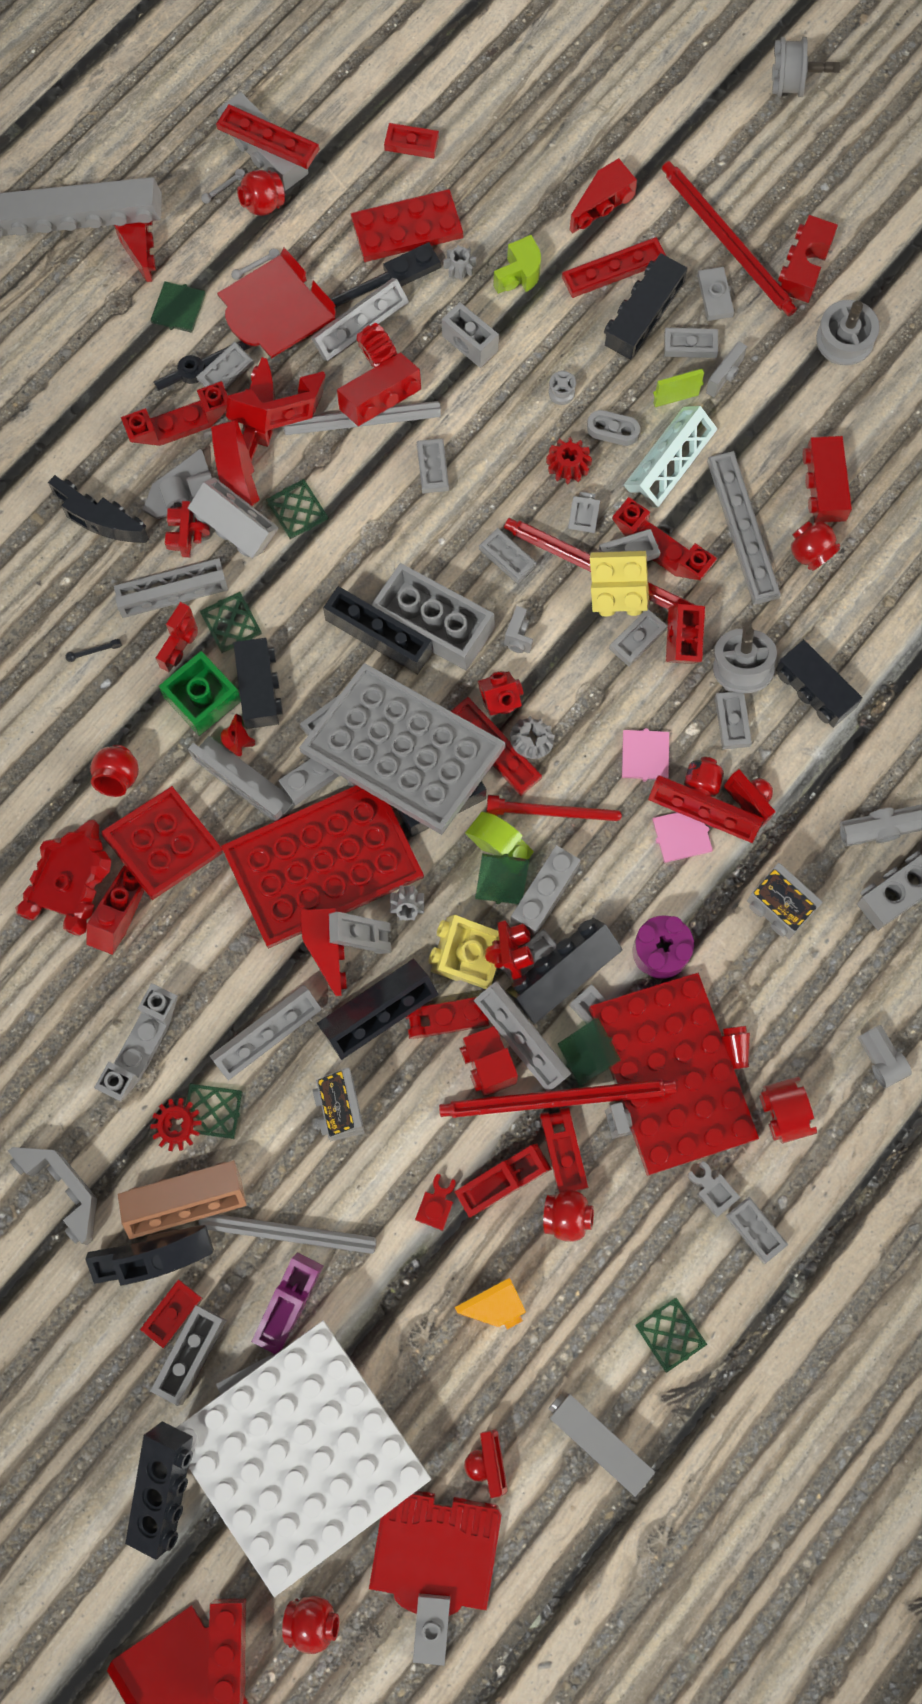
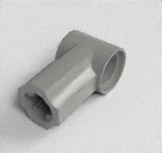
M882 1025L858 1037L873 1064V1073L883 1088H888L912 1074L908 1061L902 1053L895 1050Z

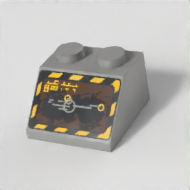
M780 863L771 870L747 900L750 903V909L757 916H764L772 923L771 928L778 935L786 936L788 939L808 921L823 903Z
M345 1068L317 1079L318 1088L312 1090L316 1107L322 1106L324 1117L319 1118L322 1136L328 1134L331 1142L365 1134L350 1069Z

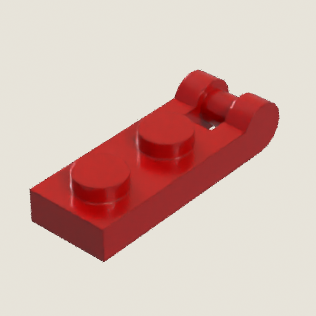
M477 997L422 1006L405 1017L409 1019L410 1029H408L409 1039L489 1026V1019L474 1002V999ZM429 1016L430 1026L423 1027L420 1018Z
M569 1107L561 1108L560 1112L549 1114V1112L540 1113V1120L558 1193L564 1190L580 1191L588 1189ZM563 1123L565 1131L554 1133L552 1126Z

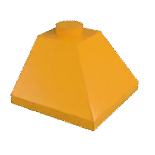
M510 1278L455 1307L458 1315L498 1328L505 1325L507 1330L523 1322L521 1315L526 1313Z

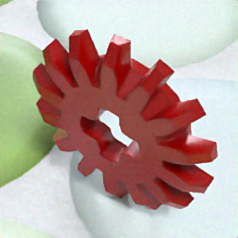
M179 1098L178 1105L174 1104L173 1099H169V1107L166 1108L161 1104L158 1107L162 1110V1114L154 1113L152 1116L158 1119L157 1124H151V1129H158V1133L152 1137L154 1140L162 1138L158 1145L161 1148L169 1143L168 1151H173L175 1145L178 1144L179 1151L184 1150L183 1141H186L191 1146L193 1142L190 1135H200L198 1131L193 1130L194 1126L202 1125L201 1120H193L200 1112L197 1109L191 1113L193 1103L189 1102L184 1107L183 1098ZM173 1118L177 1120L183 1119L181 1123L183 1129L180 1132L177 1130L171 1132L170 1128L173 1126L171 1120Z

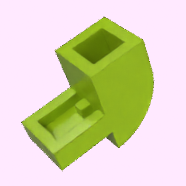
M532 235L508 244L507 260L510 264L494 271L493 286L498 294L504 291H511L520 284L525 292H527L538 282L541 252Z
M481 812L465 832L482 851L494 854L514 873L520 871L534 852L521 839L523 835L503 819L490 813Z

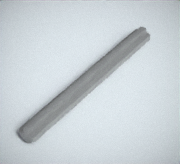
M434 401L393 406L360 426L440 417V403ZM341 412L315 415L312 419L283 427L286 435L358 426Z
M219 1214L199 1219V1226L206 1225L207 1230L370 1254H373L376 1249V1238L370 1236Z

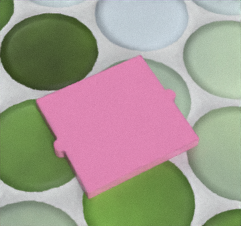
M647 728L644 731L623 730L622 778L642 779L644 782L648 779H656L658 775L669 778V732L649 731Z
M678 812L652 819L657 835L655 842L660 846L664 863L713 851L708 836L709 827L704 823Z

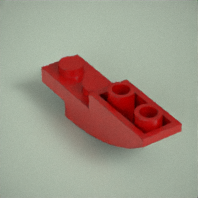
M262 357L259 365L253 368L251 386L249 389L246 388L245 391L252 389L259 400L265 403L275 400V391L267 358ZM243 424V438L251 461L258 444L266 447L269 446L273 429L263 431Z

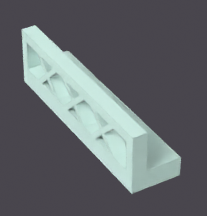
M687 406L680 410L624 484L630 493H642L653 508L660 506L717 431V427L701 406ZM701 421L707 430L701 437H697V425ZM685 441H689V453L686 457H682V445ZM674 460V473L671 477H667V464ZM655 480H659V493L655 497L649 488Z

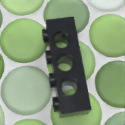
M163 1421L143 1435L125 1541L126 1545L155 1560L167 1550L170 1551L177 1542L178 1520L183 1512L182 1498L188 1484V1479L186 1478L187 1470L193 1457V1452L191 1451L193 1436Z

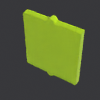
M703 369L659 380L656 391L653 392L654 407L699 396L700 388L704 384Z

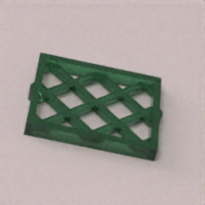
M305 479L287 488H283L282 491L266 499L268 506L289 539L311 530L314 526L328 519L326 512ZM301 487L299 495L290 493L292 490ZM305 489L310 497L303 496ZM285 496L283 504L274 502L275 499ZM289 497L298 499L296 507L287 505ZM302 500L311 502L309 510L300 508ZM314 503L320 512L313 511ZM274 506L281 507L280 515ZM285 509L294 510L292 518L283 516ZM298 512L307 513L305 521L296 519ZM311 515L320 516L319 519L312 523L309 522ZM283 521L291 522L289 530ZM294 524L304 525L301 529L293 531Z
M241 592L219 600L217 603L200 610L221 653L234 648L233 643L228 646L225 645L227 637L236 639L237 642L251 640L262 634ZM234 599L237 600L234 608L226 606V603ZM240 602H242L246 611L238 609ZM220 608L217 616L208 614L209 611ZM224 609L232 611L230 620L221 618ZM236 613L245 615L243 624L234 621ZM249 617L254 627L246 625ZM207 618L215 620L213 628ZM219 621L228 624L225 632L217 630ZM232 625L241 627L238 636L229 633ZM245 629L254 631L252 634L242 637ZM216 634L224 636L221 643Z
M190 1084L187 1102L184 1107L191 1102L192 1093L196 1092L201 1100L192 1106L190 1112H194L202 1103L209 1110L202 1117L196 1116L197 1121H202V1127L205 1131H195H198L200 1135L235 1140L243 1091ZM199 1089L212 1092L204 1097ZM219 1092L230 1093L232 1095H230L228 1098L224 1100ZM216 1094L221 1103L212 1109L207 1100ZM236 1097V1109L232 1111L227 1103ZM224 1106L230 1114L220 1120L215 1112ZM213 1115L218 1123L209 1129L203 1120ZM233 1118V1129L229 1132L224 1123ZM219 1126H221V1128L224 1130L226 1134L215 1133L213 1131L217 1129Z
M676 1297L661 1308L654 1310L652 1314L635 1325L665 1373L683 1361H687L690 1356L708 1345ZM668 1306H674L672 1317L661 1315L662 1310ZM678 1309L686 1320L676 1318ZM652 1317L656 1318L655 1329L644 1327L646 1321ZM660 1319L671 1321L669 1332L659 1330ZM675 1322L686 1324L684 1336L673 1334ZM690 1327L698 1339L688 1337ZM644 1331L654 1333L652 1344ZM658 1334L668 1336L667 1348L656 1346ZM672 1338L683 1340L681 1351L671 1349ZM687 1341L698 1343L696 1349L690 1353L686 1352ZM656 1350L666 1352L664 1362ZM670 1353L681 1355L680 1360L672 1365L668 1364Z

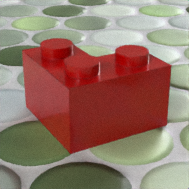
M495 1026L463 1038L464 1046L459 1049L465 1064L471 1063L473 1070H470V1078L476 1092L481 1090L485 1097L517 1084L518 1074L508 1049L504 1048Z

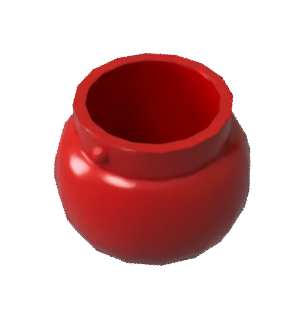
M265 170L248 172L242 178L241 185L237 189L241 206L243 208L246 207L253 215H268L284 204L285 193L282 181L276 172H271L270 170L268 172Z
M807 521L792 534L795 539L792 541L790 548L794 558L802 565H808V569L812 571L823 565L841 549L840 544L836 543L837 538L834 531L824 522L812 524L810 521Z
M121 745L102 748L95 754L91 762V785L95 790L106 796L121 797L125 795L127 789L133 786L139 774L137 759L129 749Z
M564 1190L557 1193V1195L546 1196L543 1215L545 1234L554 1235V1237L561 1241L576 1242L585 1236L587 1230H592L594 1206L588 1205L587 1198L583 1194L573 1190Z
M308 1596L300 1600L296 1598L295 1601H289L284 1612L282 1624L283 1641L289 1648L294 1646L302 1653L316 1654L328 1648L331 1641L336 1640L339 1632V1615L334 1613L333 1607L328 1600L319 1596Z

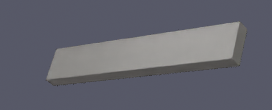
M732 451L708 457L707 463L752 603L756 605L779 599L781 594L735 453Z

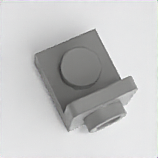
M580 492L579 497L573 496L568 529L595 533L600 500H595L596 494Z
M516 606L506 631L504 645L516 653H530L533 639L525 636L529 625V620H526L527 609Z
M622 1103L610 1105L605 1110L612 1139L632 1135L630 1129L632 1120L628 1109L624 1110Z

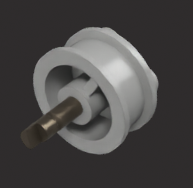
M780 37V40H775L774 45L775 64L772 67V94L781 97L782 93H798V97H803L807 73H822L823 71L824 73H840V62H808L807 37H802L801 41H786L785 37Z
M838 301L829 306L822 316L816 335L818 349L831 363L839 365L860 363L869 356L873 349L874 342L879 334V320L875 312L861 301Z
M750 621L745 622L742 629H735L725 633L720 637L715 646L713 673L716 680L730 692L753 693L764 689L774 677V664L777 658L776 646L766 634L754 630Z

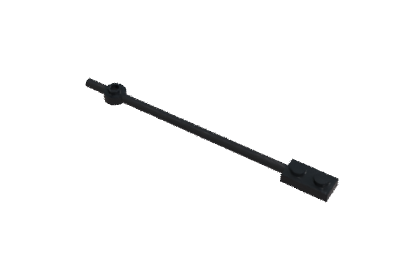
M428 242L383 263L385 273L330 299L338 307L381 287L392 278L397 279L402 287L440 269L441 261ZM241 340L236 342L244 351L253 347ZM229 346L202 359L194 355L183 357L178 362L176 371L153 381L157 391L181 380L187 384L198 383L199 381L196 377ZM194 365L193 368L187 369L188 366Z

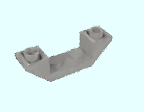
M151 983L137 1008L141 1014L114 1064L108 1061L94 1087L96 1090L121 1102L141 1080L169 1028L178 999L177 995Z
M12 1147L8 1150L13 1157L10 1163L20 1175L25 1172L33 1177L47 1164H50L47 1170L58 1182L62 1179L69 1187L65 1192L76 1205L81 1202V1205L63 1220L68 1226L65 1229L66 1234L75 1244L79 1241L85 1245L91 1243L97 1198L63 1155L55 1150Z

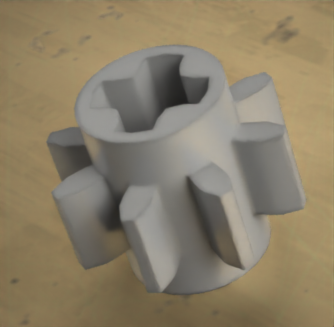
M457 245L454 249L447 250V259H444V269H449V277L462 280L467 275L472 276L473 267L476 266V257L471 256V249Z
M401 885L397 893H391L390 912L396 913L400 920L414 921L417 913H424V893L418 894L415 886Z

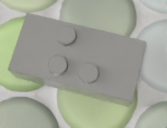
M402 563L398 565L372 603V606L432 640L433 653L466 671L495 629L494 613Z

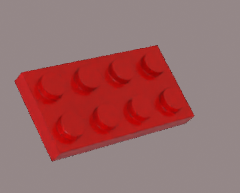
M450 189L350 213L364 262L409 252L428 242L431 246L463 238V229Z

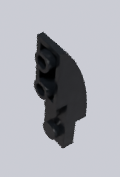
M56 475L48 481L53 495L64 502L61 506L66 517L77 525L93 533L119 541L146 543L149 540L145 530L146 525L138 517L133 516L131 518L125 513V509L116 501L111 503L102 497L97 503L90 495L85 494L83 496L79 493L77 487L68 479L63 481Z
M206 1225L150 1234L147 1236L146 1242L90 1251L87 1253L85 1260L94 1284L118 1280L120 1286L156 1278L184 1268L213 1253L214 1249Z

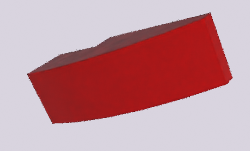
M236 419L211 427L219 481L249 505L253 506L260 501L251 475L255 470L239 423Z
M533 1144L454 1192L468 1217L471 1218L546 1174L552 1168L538 1144Z

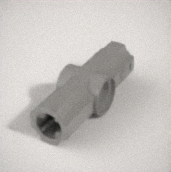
M922 804L898 810L884 808L874 811L865 817L841 821L839 825L842 842L846 847L871 841L884 843L895 840L904 834L922 831Z

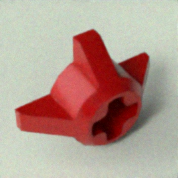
M235 714L230 726L221 732V742L225 748L241 757L242 748L255 746V739L249 737L247 731L242 726V716Z

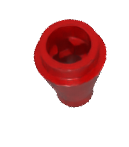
M746 1026L724 1028V1036H721L733 1068L749 1067L750 1033H747Z

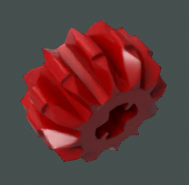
M377 323L364 327L357 334L359 347L372 367H376L398 354L388 334Z
M570 436L565 443L559 438L557 446L551 445L549 448V454L546 457V463L549 465L548 472L549 474H556L555 479L557 482L564 478L568 485L573 478L579 483L581 475H588L592 458L589 456V447H582L583 442L581 440L573 443Z

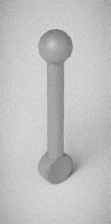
M237 169L235 175L210 193H204L201 196L202 202L210 203L211 198L235 181H241L245 176V171Z
M273 248L265 257L240 270L234 269L231 273L232 278L238 280L242 274L270 259L276 258L280 255L279 250Z

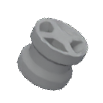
M567 371L554 373L549 381V397L555 404L566 405L574 399L576 380Z

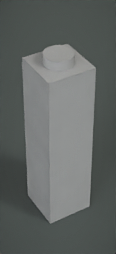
M560 1394L548 1408L552 1412L548 1418L633 1496L636 1497L655 1474L653 1469L572 1395L567 1394L564 1398Z

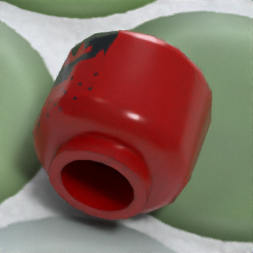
M701 757L700 760H694L688 765L684 786L714 797L720 792L724 770L717 765V760L711 757Z

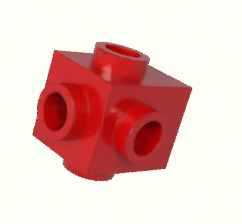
M509 671L496 672L490 677L478 681L483 705L490 716L499 713L507 714L515 708L522 706L520 696L523 695L521 682L519 679L515 680Z

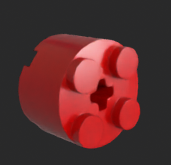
M799 1076L763 1087L764 1091L760 1092L761 1095H759L764 1113L770 1111L772 1121H770L768 1126L773 1141L780 1140L782 1144L817 1134V1127H810V1120L815 1118L804 1086L797 1087V1084L801 1081Z

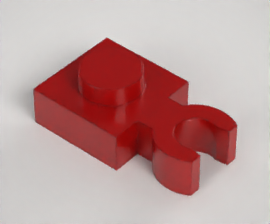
M436 1174L433 1179L434 1194L424 1193L415 1221L443 1231L453 1202L447 1200L446 1196L454 1191L456 1181L452 1179L448 1188H441L439 1186L441 1175Z

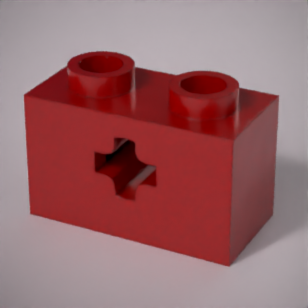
M677 604L669 607L666 662L683 664L702 662L705 606Z

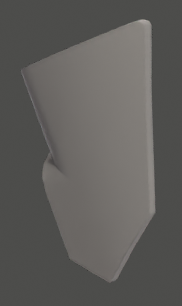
M201 449L197 450L152 484L142 509L143 512L156 519L167 516L168 508L182 507V501L192 502L203 482L212 479L203 451Z

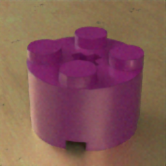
M666 915L656 916L647 920L640 927L633 944V958L637 967L642 972L656 979H669L681 973L693 954L694 940L691 931L680 918ZM659 943L669 947L667 952H664L663 948H657Z

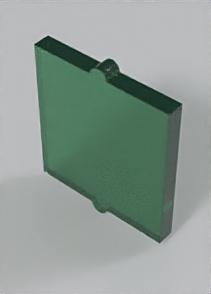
M164 281L150 319L151 323L169 327L170 330L178 329L192 333L206 292L190 288L187 284L178 285Z
M482 853L475 899L495 901L496 904L501 902L519 904L524 894L529 859L509 857L508 854L500 856Z
M595 1018L558 1043L567 1061L566 1067L571 1069L579 1086H583L621 1061L611 1042L612 1037L607 1035L599 1018Z

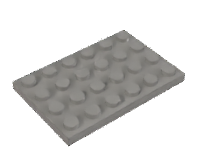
M364 663L299 748L300 752L442 835L505 749V742Z

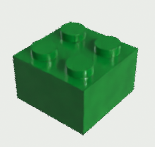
M202 651L158 686L163 698L198 736H201L241 702L238 689Z

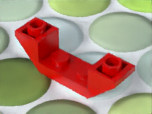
M322 371L302 376L299 380L298 394L265 403L259 400L252 389L228 395L226 417L228 420L237 419L238 423L263 431L312 419L323 395L326 374Z
M222 381L198 389L199 401L153 418L149 417L146 408L122 416L121 420L130 442L161 446L209 429L227 409L228 395Z
M628 497L612 516L613 521L623 535L626 537L651 529L660 550L659 558L653 559V561L676 577L701 581L717 561V558L696 543H694L690 550L651 524L649 522L651 512Z

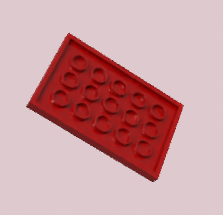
M357 785L221 846L268 949L302 934L301 910L336 908V912L348 913L398 890L401 885L407 886L424 878V874L390 804Z
M699 972L589 1007L615 1084L663 1079V1081H676L677 1093L665 1094V1097L621 1100L624 1110L628 1109L632 1120L630 1129L647 1176L759 1139L732 1062L721 1038L722 1035Z

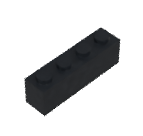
M660 253L655 262L651 260L646 267L645 276L642 281L637 280L634 284L629 300L624 299L617 312L618 316L615 320L610 319L604 329V334H606L605 346L632 360L685 283L688 268Z
M340 586L335 589L323 607L325 621L417 675L432 654V640Z
M592 918L584 921L569 938L561 940L556 945V949L550 954L538 959L532 969L522 975L521 978L513 980L511 986L505 991L526 1018L536 1024L623 949L607 925Z
M413 958L317 1022V1025L333 1050L343 1060L439 994L428 974Z

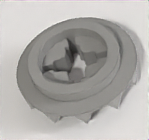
M530 716L524 720L519 719L510 732L512 747L518 754L526 758L538 759L544 757L551 751L554 744L555 735L551 732V725L547 726L543 723L542 718L536 720ZM530 730L534 732L535 736H539L535 745L530 737H526Z

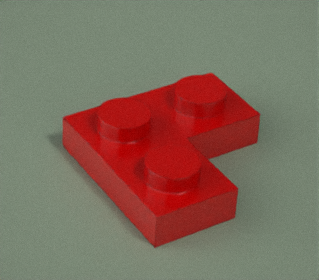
M182 602L179 603L166 623L170 636L155 657L159 667L168 673L173 666L176 667L181 662L183 650L188 643L191 644L195 640L198 633V627L190 606Z

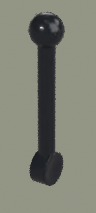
M114 639L110 643L76 653L67 652L65 659L68 662H74L76 658L110 648H120L122 643L120 639Z

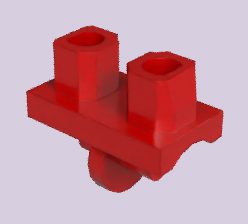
M182 501V507L167 509L168 526H180V532L165 533L166 549L180 551L182 557L186 558L191 557L192 536H194L193 542L200 544L202 537L210 535L209 525L199 521L196 517L195 522H193L194 513L188 509L190 501Z
M505 920L497 923L499 940H494L492 945L485 950L486 961L494 964L496 968L504 966L510 969L511 976L515 980L522 977V968L534 964L533 955L528 946L518 948L519 945L531 941L530 932L524 924L510 927Z

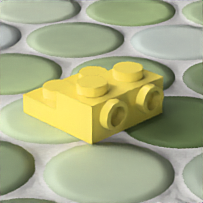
M646 551L592 552L590 554L593 612H599L601 616L607 617L614 615L616 611H626L631 616H637L642 614L643 611H648L649 588Z
M457 915L446 917V921L442 920L437 928V936L441 937L438 948L434 947L429 955L428 962L432 964L431 972L455 981L462 980L487 989L492 985L496 967L494 964L486 961L485 950L492 945L494 940H499L498 931Z

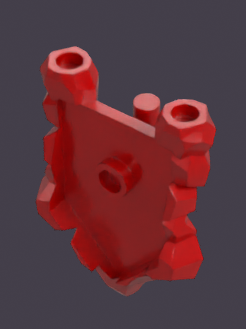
M88 820L74 832H68L62 838L43 841L40 846L41 859L37 862V870L33 871L29 879L31 884L23 892V901L15 907L18 916L34 921L39 916L41 909L44 908L66 916L63 922L64 931L78 937L86 933L87 919L92 916L94 904L91 903L96 894L94 887L102 882V879L110 872L111 867L110 857L105 851H102V843L99 839V824L96 820Z

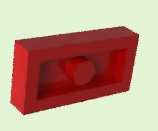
M389 123L384 142V151L434 159L439 140V131Z
M178 1279L140 1330L165 1349L190 1317L195 1305L198 1306L203 1298Z

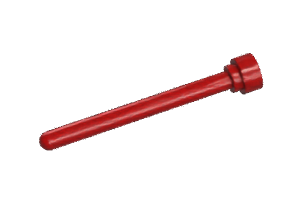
M488 795L486 813L497 817L498 815H504V813L605 821H619L622 818V813L618 810L505 802V799L499 798V795Z

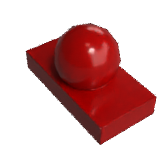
M738 769L725 783L724 788L743 810L764 818L760 828L767 824L776 813L768 803L772 799L773 788L767 780L756 778L749 781L741 770Z
M497 1429L480 1433L482 1450L471 1451L464 1461V1469L470 1479L478 1482L488 1481L490 1498L501 1497L508 1492L499 1434Z

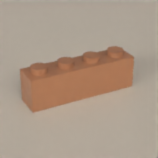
M235 1160L222 1162L198 1171H190L181 1176L162 1179L150 1185L135 1187L118 1193L121 1223L129 1239L247 1206L242 1179Z

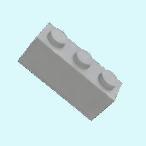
M215 477L203 482L188 507L199 521L209 524L216 530L215 532L219 537L229 540L237 546V550L241 554L251 558L263 553L279 528Z
M556 845L511 915L510 924L512 926L524 924L530 932V937H534L540 931L578 871L581 859Z
M195 1305L150 1392L176 1406L183 1405L227 1320L201 1306Z

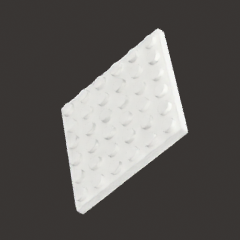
M324 1320L176 1427L193 1436L191 1448L193 1457L188 1468L274 1597L431 1480L424 1466Z

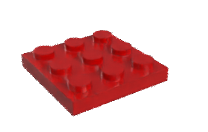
M173 786L102 831L103 838L152 900L223 854L220 845Z

